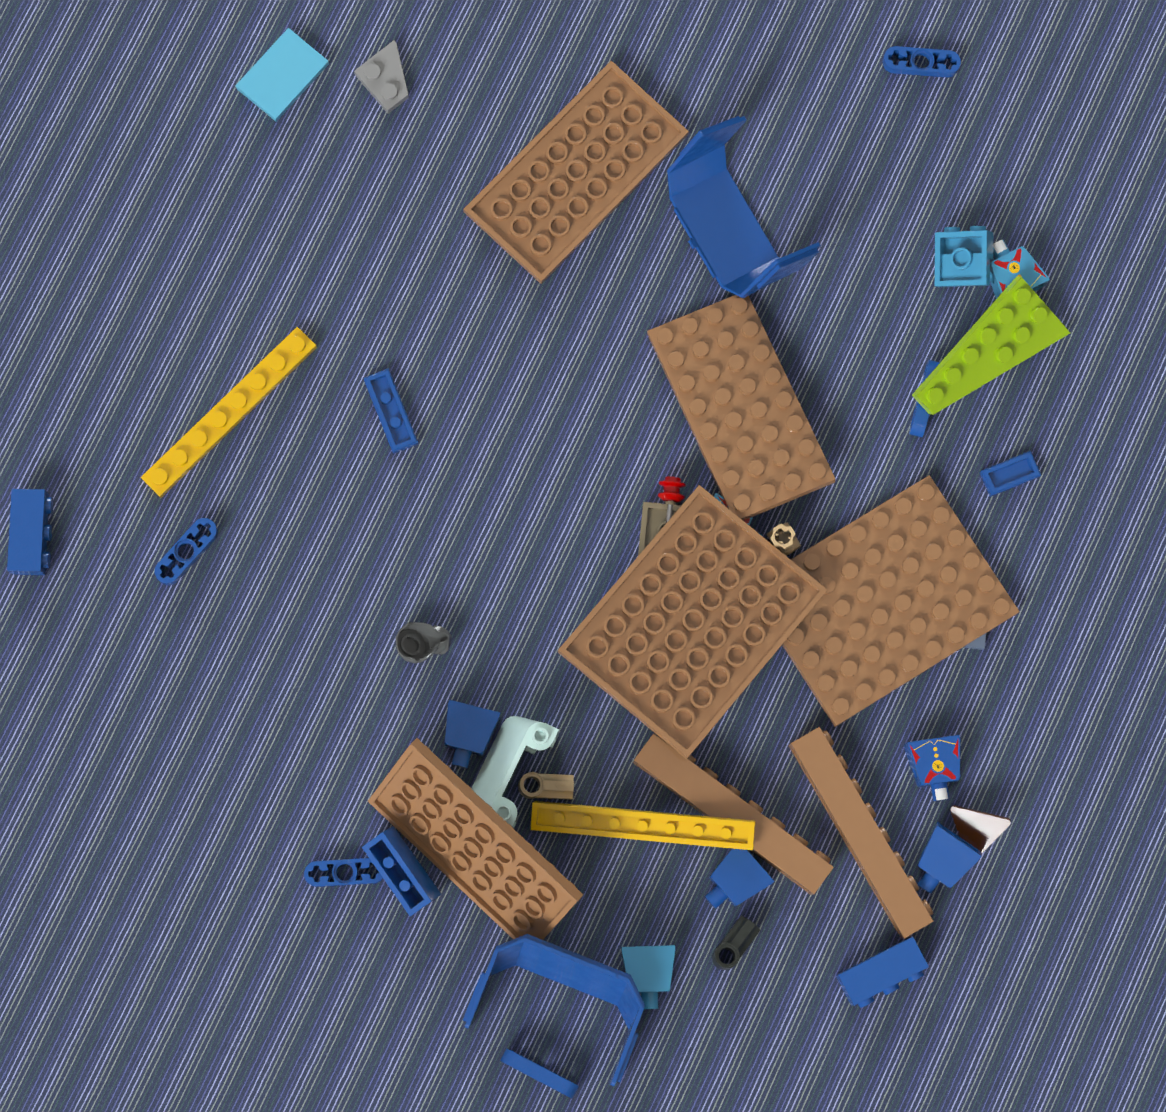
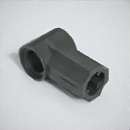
M741 915L719 946L714 950L712 954L714 965L721 970L733 968L761 929ZM727 949L732 952V963L724 964L720 961V950Z

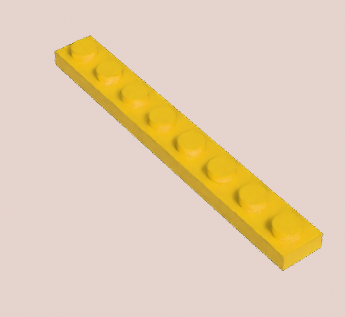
M296 327L144 473L141 479L162 498L317 348L316 344Z
M542 801L532 802L531 830L744 850L754 849L756 821Z

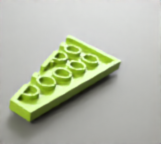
M1016 276L912 396L928 414L934 415L1067 336L1070 332L1022 277Z

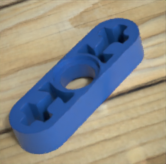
M893 46L885 52L882 63L885 70L894 74L948 78L958 72L961 59L956 52L951 50ZM892 55H897L899 60H906L907 55H911L909 67L906 66L907 61H899L898 65H893V61L888 59H891ZM917 56H924L928 59L929 65L926 68H919L915 65L914 59ZM934 57H937L936 69L932 68L934 64ZM945 59H950V63L955 65H952L951 69H946V65L940 63H944Z
M928 360L921 384L940 362ZM918 402L915 405L909 434L922 438L929 414Z
M208 518L198 519L157 563L155 576L162 584L173 585L178 582L216 540L218 529L215 523ZM210 525L209 531L211 535L209 537L203 535L198 540L203 545L198 548L196 543L189 539V537L193 535L197 539L201 533L199 527L203 526L206 528ZM185 544H189L194 548V554L189 559H183L179 556V549ZM173 555L178 562L184 564L182 568L176 565L172 569L174 573L172 578L169 576L162 578L164 574L162 568L164 566L170 568L175 563L170 559Z
M369 858L314 861L309 863L304 871L305 880L314 887L376 884L383 880L380 873L376 874L375 879H371L370 874H361L362 880H357L358 869L356 863H362L361 869L370 868V863H372ZM344 864L350 865L353 869V876L347 881L340 880L337 876L338 868ZM328 865H334L332 869L334 882H329L330 876L320 877V882H315V878L309 876L316 866H319L321 871H329Z
M506 1048L500 1059L501 1062L572 1099L579 1087L577 1084Z

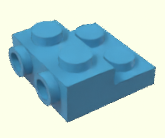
M970 226V231H960V227H945L944 232H935L934 286H990V260L993 259L994 232L986 230V226Z

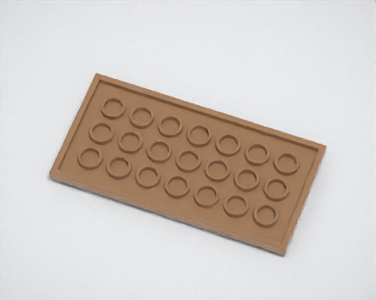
M610 61L463 209L464 213L542 284L688 136L689 131L614 62Z
M737 295L731 296L647 331L649 340L727 508L744 521L835 483L836 479L749 296L745 298Z
M418 738L409 745L368 800L381 815L512 939L529 934L544 940L583 896L573 883L566 879L553 864L548 862Z

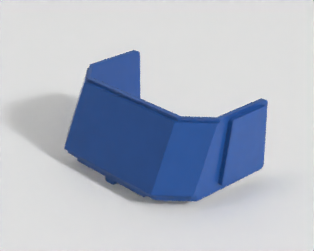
M737 116L700 130L679 153L680 156L667 170L669 198L675 207V214L690 238L688 242L691 248H696L713 278H716L720 287L741 298H745L765 286L801 270L819 253L818 249L821 247L820 243L817 242L779 258L732 179L726 166L725 144L747 121L745 116L741 118Z
M529 934L496 946L486 973L481 972L463 1018V1021H466L465 1028L470 1029L490 976L513 966H518L618 1007L629 1031L609 1084L615 1086L616 1081L621 1082L639 1035L635 1031L645 1007L632 976Z

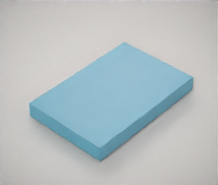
M288 28L235 86L238 91L277 122L329 65V61Z

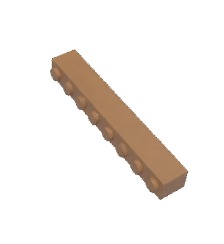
M818 727L788 746L899 937L904 939L932 923L931 915L934 913L926 900L921 901L916 891L919 890V887L911 875L907 877L902 867L905 866V863L897 851L893 852L888 844L891 841L888 833L883 827L879 828L874 821V818L877 817L874 809L869 802L865 804L859 794L862 793V789L855 778L850 780L845 771L848 769L844 758L841 754L836 756L831 747L834 745L830 734L827 730L822 732L821 728Z
M653 733L633 760L636 766L704 816L756 821L754 849L751 851L810 895L816 893L834 868L829 864L831 859L819 850L816 853L806 847L808 842L796 833L793 836L784 831L786 826L775 817L768 819L762 814L763 808L752 800L748 803L739 797L741 794L739 790L730 784L722 785L717 781L719 776L707 767L702 770L694 764L696 759L692 755L687 759L684 758L662 738Z

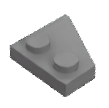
M394 40L354 71L355 76L387 114L409 98L397 43Z

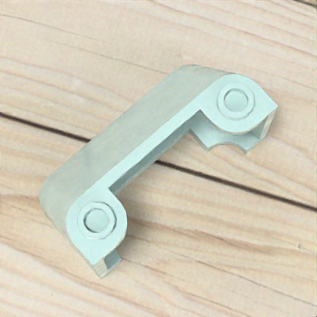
M511 716L503 722L472 786V790L513 828L516 825L517 808L512 801L502 797L520 757L523 751L534 755L537 750L553 748L559 735V729L549 724L518 716Z

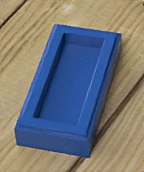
M1031 451L979 472L990 497L1041 476Z

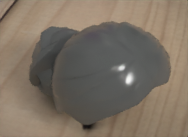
M408 622L399 629L396 635L398 654L405 661L414 664L427 660L433 654H445L452 644V636L447 629L422 622Z

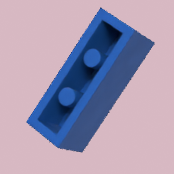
M45 489L11 490L7 571L12 575H45L46 568L50 567V552L46 551L47 541H51L52 526L48 524V514L53 513V498L49 497Z
M394 826L383 831L362 847L409 916H412L441 895Z
M909 937L835 976L850 1005L855 1006L858 1004L862 1008L875 1001L874 995L882 991L887 995L899 989V982L907 978L909 982H912L924 976L925 974L922 970L929 966L914 937Z

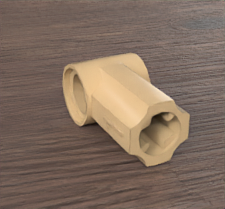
M788 522L777 525L767 533L772 545L786 556L801 547L793 528Z
M528 772L519 780L518 790L523 797L528 799L572 800L574 775ZM527 778H533L538 782L539 788L536 792L530 793L525 790L524 781Z

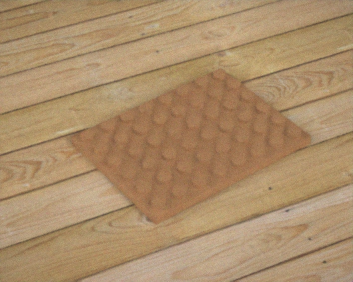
M929 475L791 559L824 586L827 592L782 646L832 724L836 727L1012 618L1020 611Z
M699 485L558 649V653L687 759L827 592V589Z

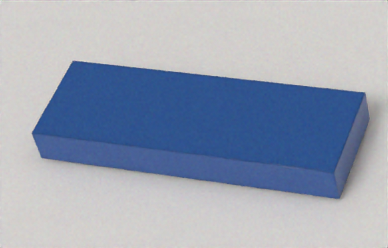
M389 368L363 378L392 453L395 454L418 445L417 438Z

